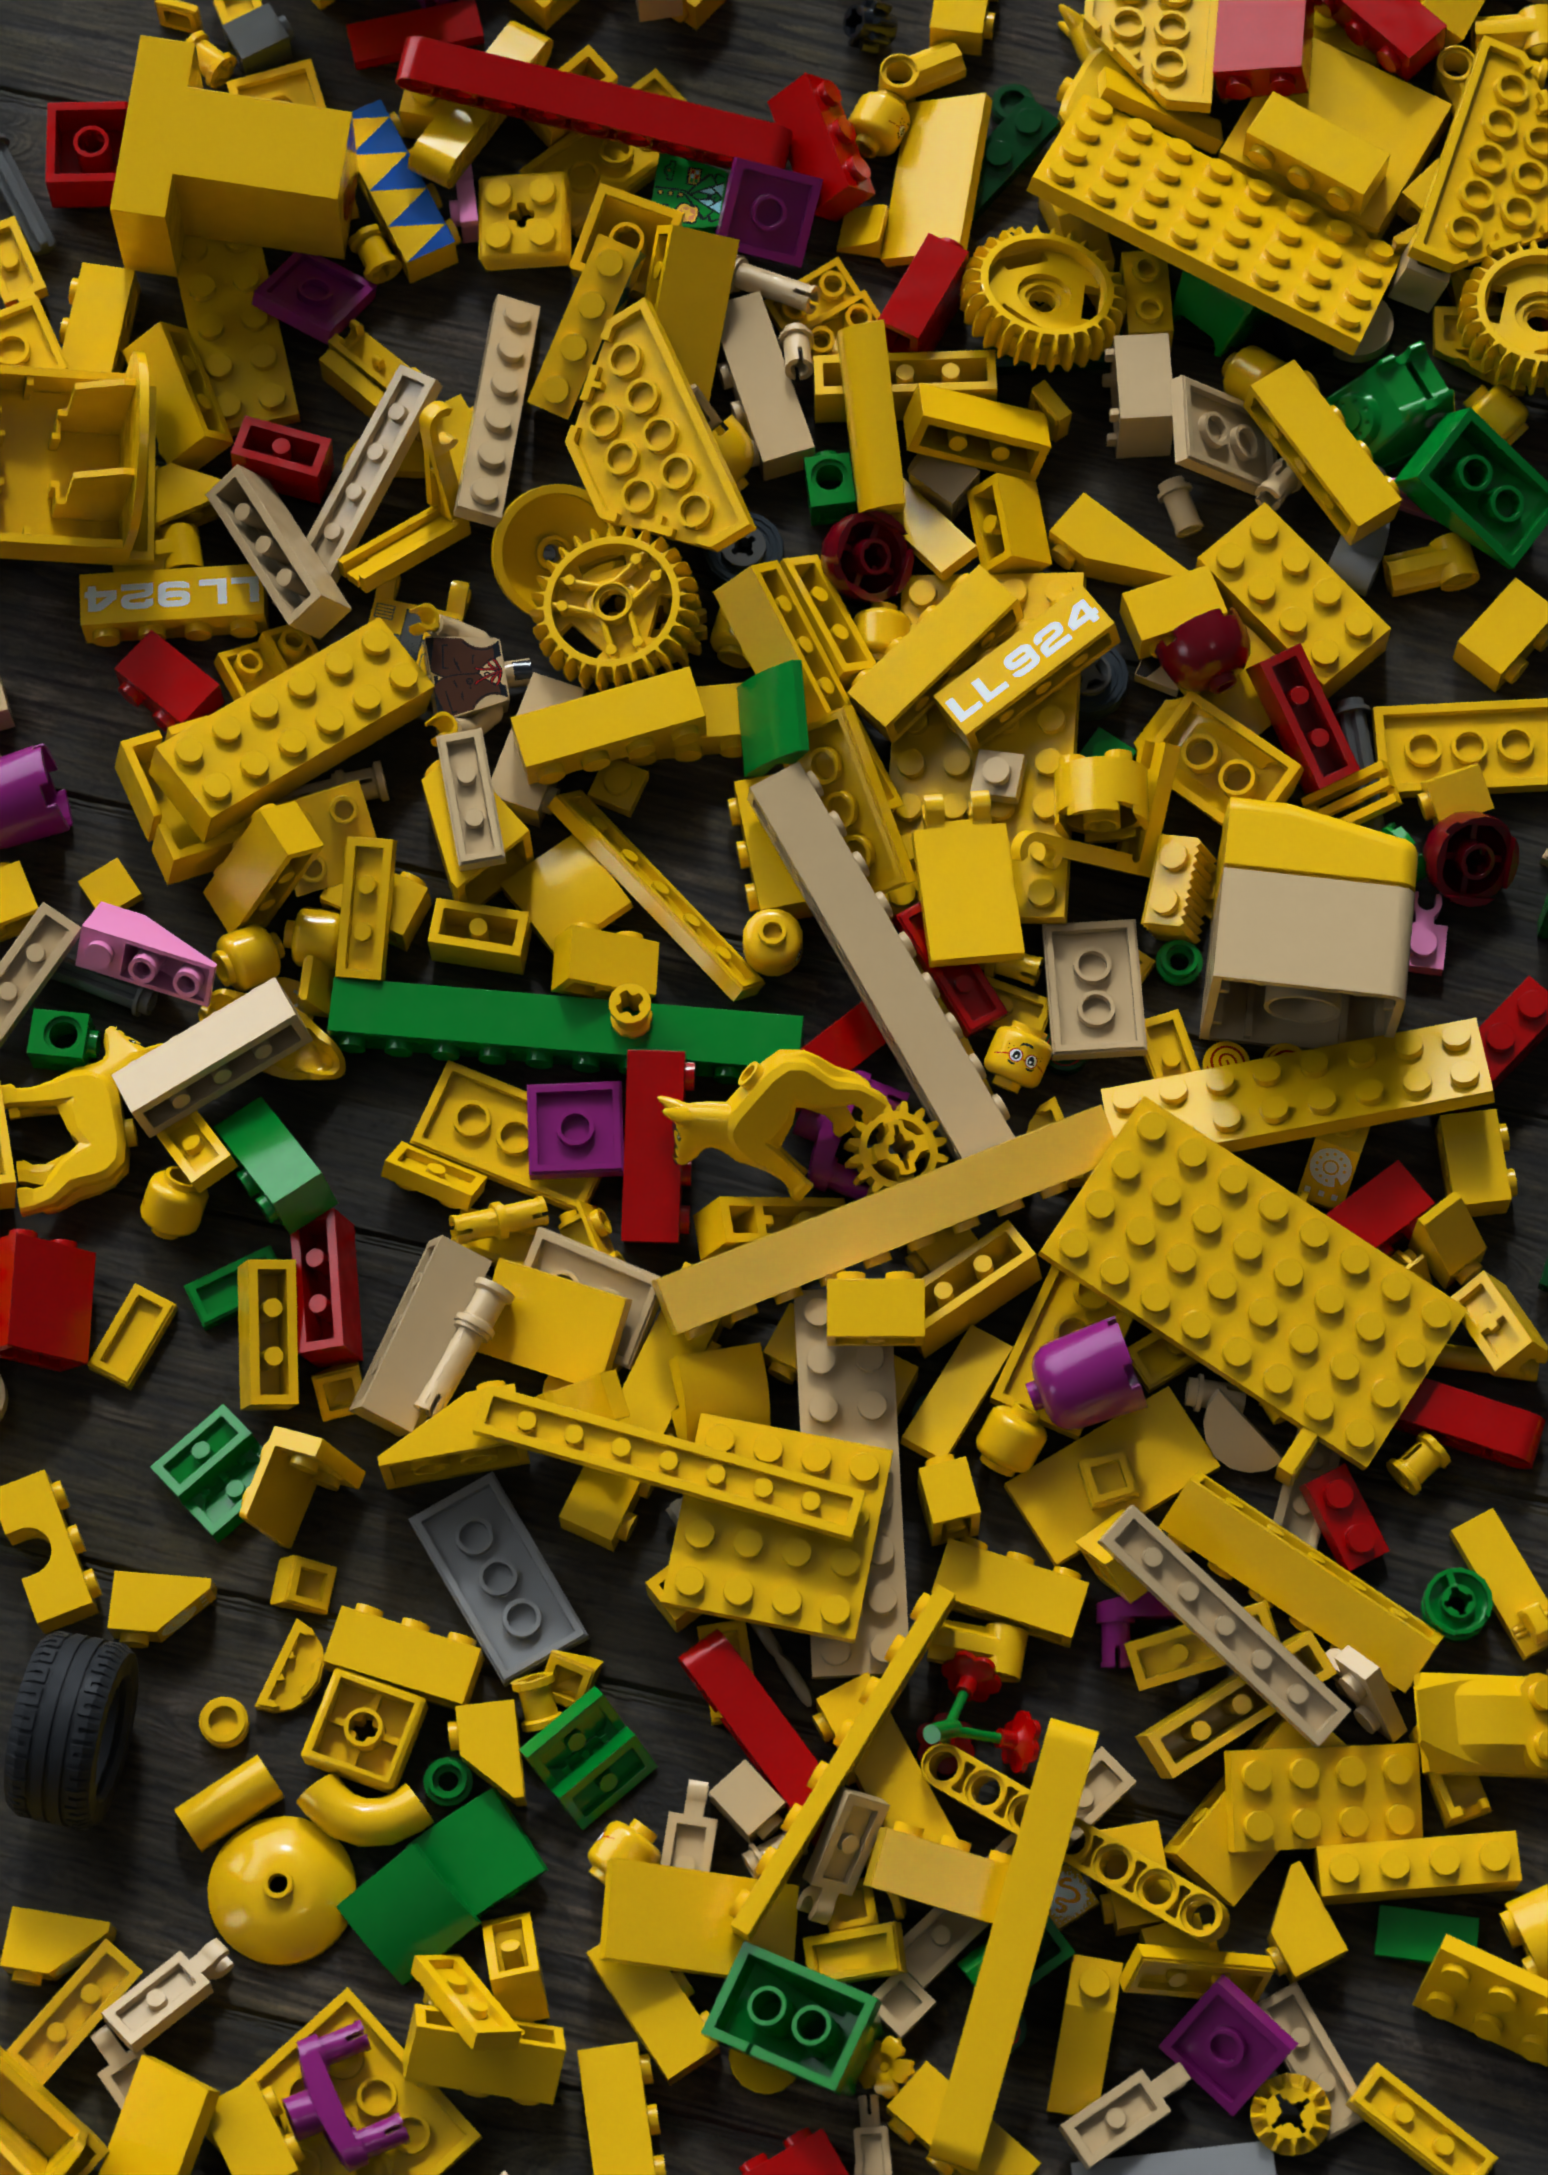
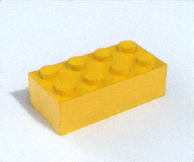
M1266 502L1197 557L1196 568L1209 565L1228 610V615H1230V607H1235L1243 623L1255 632L1275 654L1301 643L1327 699L1386 650L1391 627Z

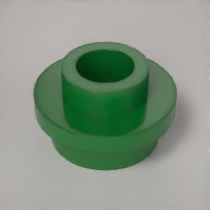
M1172 940L1159 949L1156 956V970L1165 982L1175 986H1184L1195 981L1201 973L1203 958L1199 949L1191 942ZM1180 958L1187 963V967L1184 970H1176L1171 966L1170 962L1173 959Z
M443 1757L434 1761L426 1770L424 1789L427 1796L435 1804L442 1807H454L463 1803L471 1794L473 1776L469 1767L462 1760L454 1757ZM446 1775H453L458 1779L456 1788L451 1791H445L440 1788V1781Z

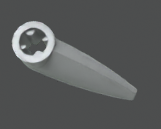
M1376 465L1382 472V474L1385 476V470L1382 467ZM1390 522L1351 546L1341 535L1328 563L1361 596L1366 597L1380 568L1388 539Z

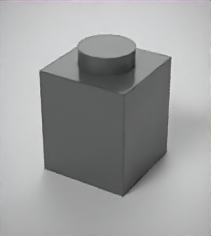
M269 2L222 25L227 49L236 57V64L244 77L274 69L294 59L290 41L295 39L293 29L285 15L277 17Z

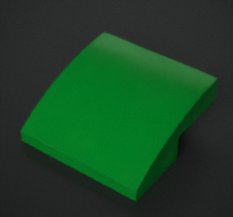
M790 660L773 666L752 676L737 687L744 777L764 776L776 764H794L809 751L802 661Z
M222 1404L152 1464L150 1468L197 1522L219 1543L245 1521L239 1517L242 1497L245 1490L251 1485L260 1463V1454L263 1447L245 1425Z
M595 1686L519 1749L536 1774L582 1830L658 1767L637 1736L624 1724L605 1695Z
M491 1788L471 1800L406 1845V1848L411 1844H418L446 1883L455 1886L478 1918L503 1899H510L548 1871L545 1863L496 1788Z
M411 1844L336 1906L361 1940L402 1986H406L415 1979L411 1974L415 1955L445 1954L482 1924L455 1886L446 1883L418 1844Z

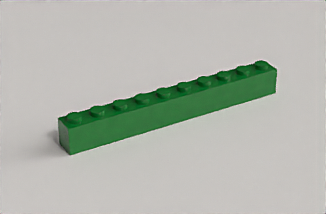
M334 977L327 1032L340 1050L347 1053H363L367 1048L384 1050L386 1054L395 1057H410L413 1052L431 1054L433 1058L442 1061H456L459 1059V1056L475 1057L480 1062L489 1065H503L506 1063V1060L523 1061L527 1066L537 1069H549L553 1067V1064L571 1065L574 1070L584 1073L599 1072L600 1068L619 1069V1072L626 1076L628 1049L685 1051L687 1062L695 1063V1076L713 1077L715 1082L735 1085L738 1084L741 1073L750 1063L756 1061L760 1064L779 1049H801L803 1045L804 1019L803 1016L651 1003L653 1019L650 1023L649 1031L641 1037L631 1039L620 1036L613 1030L610 1021L609 1000ZM629 1006L623 1008V1012L628 1011L632 1016L639 1014V1010L633 1011Z

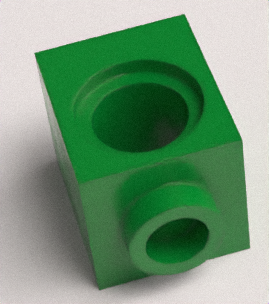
M825 450L814 454L812 457H804V480L811 526L834 524L846 516L856 514V496L849 452L838 453L832 450ZM829 480L840 484L839 487L832 490L823 489L819 485Z
M34 1008L26 1053L33 1068L69 1071L76 1067L91 1064L92 1058L98 1059L102 1041L101 1031L96 1030L90 1014ZM73 1034L77 1036L76 1042L69 1048L61 1049L55 1047L57 1040L63 1035Z

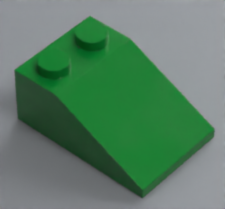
M1471 407L1445 414L1394 480L1398 488L1424 513L1509 570L1514 569L1548 524V481Z

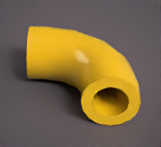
M331 1773L306 1789L296 1802L304 1814L329 1837L358 1847L394 1845L422 1832L434 1823L430 1814L407 1783L381 1798H365L351 1791L337 1773Z

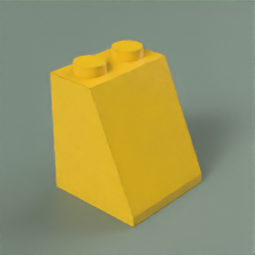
M438 759L429 766L421 781L429 818L453 900L484 905L502 891L501 882L534 861L530 830L494 792L506 863L460 872L440 759Z

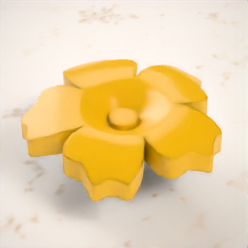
M887 2036L882 2043L879 2040L875 2041L867 2058V2064L864 2065L858 2078L864 2089L874 2087L876 2094L882 2095L886 2099H892L900 2091L898 2083H907L909 2077L915 2074L914 2061L900 2059L906 2053V2049L902 2046L901 2038Z

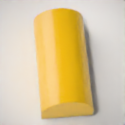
M255 1755L176 1807L174 1811L199 1850L203 1852L285 1797L260 1757Z

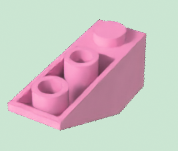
M100 902L81 927L75 966L205 1007L210 1005L217 964L146 915Z

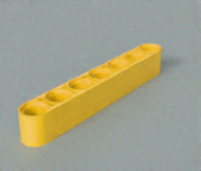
M947 1743L935 1744L923 1754L921 1772L927 1782L947 1796L1018 1836L1021 1816L1025 1811L1030 1789ZM947 1757H955L958 1762L956 1774L949 1780L940 1781L937 1777L939 1763ZM991 1781L998 1782L1000 1786L998 1799L990 1805H981L979 1801L981 1787ZM1075 1818L1072 1831H1083L1086 1842L1080 1852L1072 1855L1065 1854L1064 1864L1195 1940L1209 1943L1215 1942L1224 1936L1230 1924L1229 1913L1226 1906L1212 1894L1082 1819ZM1116 1855H1125L1129 1863L1126 1874L1119 1879H1108L1106 1875L1107 1862ZM1158 1880L1170 1881L1172 1893L1167 1902L1159 1905L1151 1904L1149 1899L1150 1887ZM1202 1905H1212L1216 1912L1214 1923L1205 1930L1195 1929L1192 1924L1194 1911Z

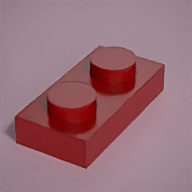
M1346 1464L1340 1465L1299 1486L1337 1564L1350 1572L1390 1551Z

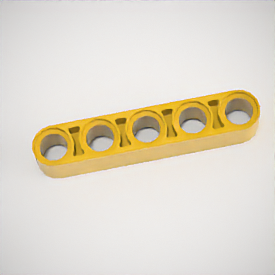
M510 21L486 52L545 67L552 52L553 40L515 21ZM447 101L414 144L408 159V169L447 189L452 188L500 127L507 115Z

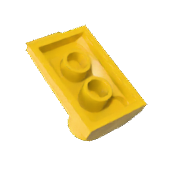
M1189 691L1186 696L1178 699H1166L1134 742L1137 752L1140 739L1181 746L1172 791L1221 826H1223L1226 807L1230 797L1286 803L1293 794L1304 772L1301 764L1193 691Z
M1422 1672L1413 1675L1422 1773L1548 1778L1547 1675L1533 1673L1527 1676Z

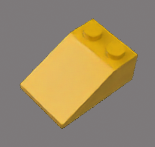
M493 1380L477 1385L475 1391L464 1393L377 1456L387 1490L530 1464L528 1450L476 1436L472 1431L486 1385L516 1392L515 1383L505 1385V1382L502 1380Z

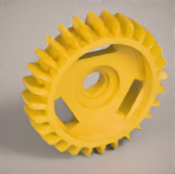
M1037 225L1033 228L1032 233H1026L1021 226H1018L1014 236L1006 230H1002L998 239L988 237L984 246H977L973 257H970L962 278L960 310L965 312L964 323L972 325V336L975 338L984 336L983 348L987 349L995 346L998 348V358L1006 354L1014 357V366L1020 360L1028 362L1031 365L1032 371L1039 364L1046 365L1049 373L1054 370L1055 365H1061L1065 372H1068L1073 362L1079 367L1084 368L1089 358L1093 361H1098L1102 353L1105 352V349H1109L1113 345L1114 336L1119 335L1127 309V301L1125 300L1127 288L1121 285L1122 274L1113 272L1114 261H1102L1103 251L1101 249L1093 252L1090 251L1087 239L1080 244L1073 241L1072 232L1065 238L1056 235L1055 227L1047 234L1041 233ZM1084 293L1089 297L1096 310L1097 315L1091 320L1081 318ZM1042 301L1050 305L1052 310L1040 312L1035 310L1030 303Z
M1533 240L1530 248L1524 250L1517 243L1513 247L1511 254L1502 248L1495 259L1485 256L1481 267L1473 268L1469 280H1466L1459 300L1457 331L1462 334L1461 346L1470 348L1469 361L1482 359L1481 373L1490 370L1496 372L1495 384L1506 378L1511 381L1512 391L1519 384L1528 386L1530 396L1534 393L1536 387L1544 388L1548 396V355H1545L1548 354V331H1535L1527 322L1534 317H1541L1548 321V247L1547 249L1538 248L1536 241ZM1496 292L1504 293L1503 296L1505 298L1499 324L1490 322L1486 313L1488 300Z
M610 524L607 528V537L600 538L596 531L591 528L589 542L583 543L577 536L573 537L575 549L570 553L564 548L558 547L562 560L559 564L546 560V566L551 576H537V582L543 591L531 593L532 600L538 608L530 611L531 618L536 623V626L533 627V633L536 639L541 642L539 647L544 656L550 657L552 667L556 671L562 669L565 678L570 682L578 677L579 683L586 690L595 680L600 692L607 690L610 682H614L615 687L625 685L627 681H640L646 675L649 677L657 676L656 670L661 666L670 672L674 671L670 658L673 654L683 659L686 658V653L680 643L681 641L695 643V636L688 627L700 626V619L695 610L702 608L701 601L695 594L699 591L698 584L695 578L690 577L692 575L691 568L686 561H682L679 551L675 547L669 549L666 540L662 536L653 542L652 536L647 529H644L636 539L631 526L627 525L623 535L617 536L613 526ZM626 560L627 565L583 578V574L596 566L611 561ZM611 595H621L626 599L624 610L615 616L605 615L601 611L603 601ZM661 598L672 599L671 611L664 628L656 638H652L651 634ZM573 626L601 651V654L597 658L584 655L568 644L562 636Z

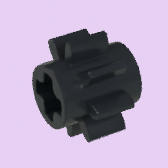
M862 0V6L858 4L852 5L845 13L843 19L844 33L850 37L848 45L859 48L860 51L877 55L879 45L888 46L891 44L898 30L897 19L895 15L890 13L893 6L881 2V0Z

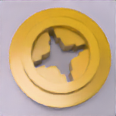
M1284 2073L1266 2080L1258 2089L1252 2100L1250 2118L1256 2136L1267 2148L1278 2154L1297 2156L1312 2151L1325 2139L1330 2129L1332 2112L1326 2093L1316 2082L1304 2075ZM1280 2095L1284 2101L1287 2100L1292 2106L1299 2102L1303 2103L1308 2099L1310 2103L1304 2106L1305 2110L1300 2114L1303 2122L1302 2126L1306 2130L1304 2133L1298 2127L1295 2128L1290 2122L1283 2126L1280 2124L1275 2129L1272 2127L1278 2121L1277 2118L1282 2114L1277 2096Z

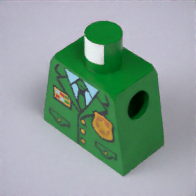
M659 153L652 201L684 212L685 216L682 227L716 234L729 181V173L720 168Z

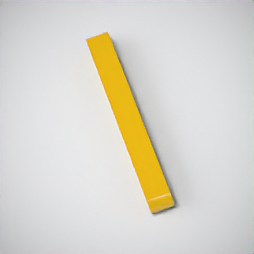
M1050 1718L928 2155L929 2158L972 2171H978L1099 1731Z

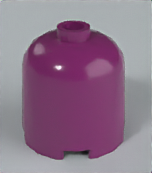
M45 743L32 745L0 757V849L11 848L58 835L70 830V826H73L72 812L66 790L56 791L50 772L58 770V767Z
M1115 1316L1054 1339L1041 1346L1033 1357L1031 1367L1034 1381L1026 1383L1035 1411L1045 1408L1050 1420L1060 1428L1067 1430L1081 1429L1148 1407Z

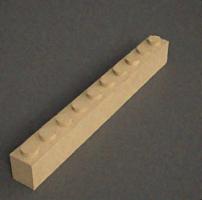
M798 761L749 787L748 802L931 1121L937 1120L939 1122L936 1130L940 1137L947 1138L945 1146L953 1160L957 1161L1015 1138L1006 1122L1010 1119V1114L1005 1103L998 1094L991 1096L983 1082L987 1075L982 1063L974 1053L970 1055L966 1053L959 1040L963 1038V1032L959 1023L951 1012L943 1013L936 998L940 997L937 985L928 972L920 973L912 959L917 954L910 938L904 931L899 934L897 933L889 919L893 916V911L887 898L881 891L874 893L866 877L870 876L869 868L858 851L851 853L843 837L847 836L846 828L836 811L828 813L820 797L824 796L823 788L813 771L805 773Z

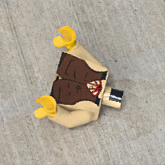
M423 603L409 609V613L418 615L422 623L409 626L410 634L419 636L428 632L431 635L425 637L423 653L427 677L435 685L431 696L434 716L424 723L425 726L436 727V732L439 733L436 736L482 728L483 735H485L502 720L503 714L508 711L510 703L509 688L529 685L533 675L530 659L504 661L500 639L490 638L487 632L439 614L432 604ZM436 736L430 740L431 744L437 747Z

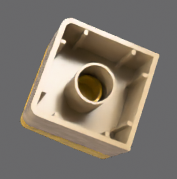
M1230 797L1223 821L1216 864L1199 1039L1229 1041L1266 1047L1288 1043L1297 1046L1303 1051L1382 1035L1394 1038L1406 1004L1418 866L1416 847L1406 839L1289 803Z

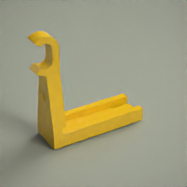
M434 401L428 404L419 417V428L424 450L427 503L431 506L337 559L340 574L345 578L347 577L358 588L361 587V590L365 593H369L471 534L469 520L453 516L459 483L449 450L459 440L444 431L438 435V422L443 417L449 416L453 410L452 407L443 401Z
M1140 739L1136 761L1144 765L1148 771L1149 828L1145 832L1141 826L1136 828L1135 838L1117 842L1116 850L1041 832L1025 830L1018 833L1011 843L1010 853L1012 860H1025L1029 856L1028 848L1030 844L1038 842L1042 843L1046 850L1045 856L1042 859L1045 868L1056 869L1060 865L1062 858L1120 873L1150 878L1159 835L1162 834L1181 746Z

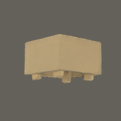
M1169 333L1114 336L1113 348L1105 349L1104 353L1105 362H1111L1110 373L1102 375V387H1110L1112 409L1109 411V420L1113 422L1114 433L1107 434V446H1115L1116 458L1170 456L1173 438Z

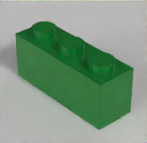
M261 1096L213 1127L222 1144L238 1165L237 1168L240 1171L236 1173V1177L251 1198L256 1194L260 1195L256 1199V1203L271 1224L279 1220L291 1235L339 1204L322 1172Z

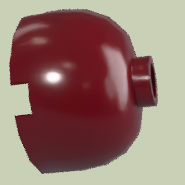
M874 510L851 514L831 527L822 543L820 560L824 574L834 585L840 596L847 600L867 604L885 601L889 597L896 596L903 591L912 575L914 563L913 549H907V543L903 536L907 535L904 526L892 515Z
M1230 607V615L1226 616L1223 615L1220 608L1195 616L1172 630L1176 639L1167 647L1163 639L1156 646L1154 652L1161 666L1176 685L1184 690L1193 692L1211 690L1214 695L1223 693L1237 684L1236 676L1245 668L1251 654L1249 634L1235 607Z
M1477 811L1455 812L1438 822L1428 834L1423 847L1427 878L1432 886L1445 898L1456 904L1467 907L1486 905L1495 900L1491 896L1495 895L1502 887L1507 889L1513 882L1519 867L1518 842L1515 837L1511 836L1507 828L1508 826L1494 816Z

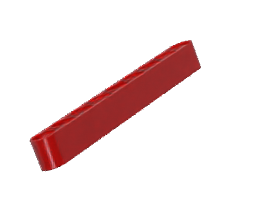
M409 36L405 39L395 79L399 87L413 93L658 153H665L728 170L732 168L734 157L785 169L793 132L789 128L776 123L420 36Z

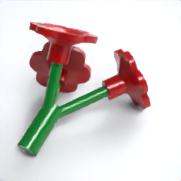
M958 1651L954 1659L946 1660L941 1668L943 1676L949 1680L948 1688L955 1694L956 1699L949 1713H939L935 1716L932 1723H924L917 1729L916 1739L920 1744L917 1757L921 1763L923 1754L933 1745L940 1743L953 1745L974 1757L975 1750L970 1743L974 1739L994 1743L996 1748L1002 1749L1003 1762L1009 1764L1013 1772L1022 1774L1027 1770L1029 1763H1034L1039 1756L1040 1747L1038 1739L1041 1734V1725L1038 1720L1032 1719L1028 1711L1023 1710L1018 1711L1013 1721L1006 1723L1004 1729H997L996 1732L973 1729L969 1723L959 1721L958 1718L966 1702L971 1700L975 1702L987 1701L990 1694L999 1692L1002 1680L995 1674L996 1666L990 1659L986 1657L976 1658L969 1651ZM947 1757L943 1759L938 1765V1773L941 1775L955 1773L958 1768L956 1758Z

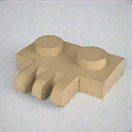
M1349 1645L1342 1651L1338 1648H1332L1325 1652L1337 1671V1674L1332 1676L1335 1686L1340 1694L1356 1705L1357 1709L1353 1713L1360 1725L1371 1734L1378 1731L1391 1742H1396L1408 1730L1380 1667Z

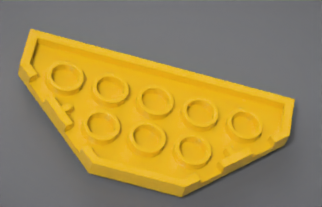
M1085 0L1083 29L1165 110L1210 113L1219 0Z
M1486 35L1483 36L1478 44L1407 254L1408 257L1446 273H1451L1482 262L1485 256L1494 258L1502 248L1507 252H1511L1517 243L1521 247L1530 245L1533 240L1539 242L1548 239L1547 89H1540L1531 73L1533 65L1524 51Z
M644 297L606 320L600 337L604 342L596 365L591 364L580 396L583 404L575 426L570 425L565 444L600 519L606 523L625 528L629 525L633 530L640 532L647 529L651 535L662 536L666 539L720 552L757 528L652 303Z

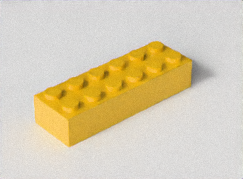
M378 617L157 745L154 749L149 774L205 844L252 816L260 807L274 803L425 713L435 685L383 620Z

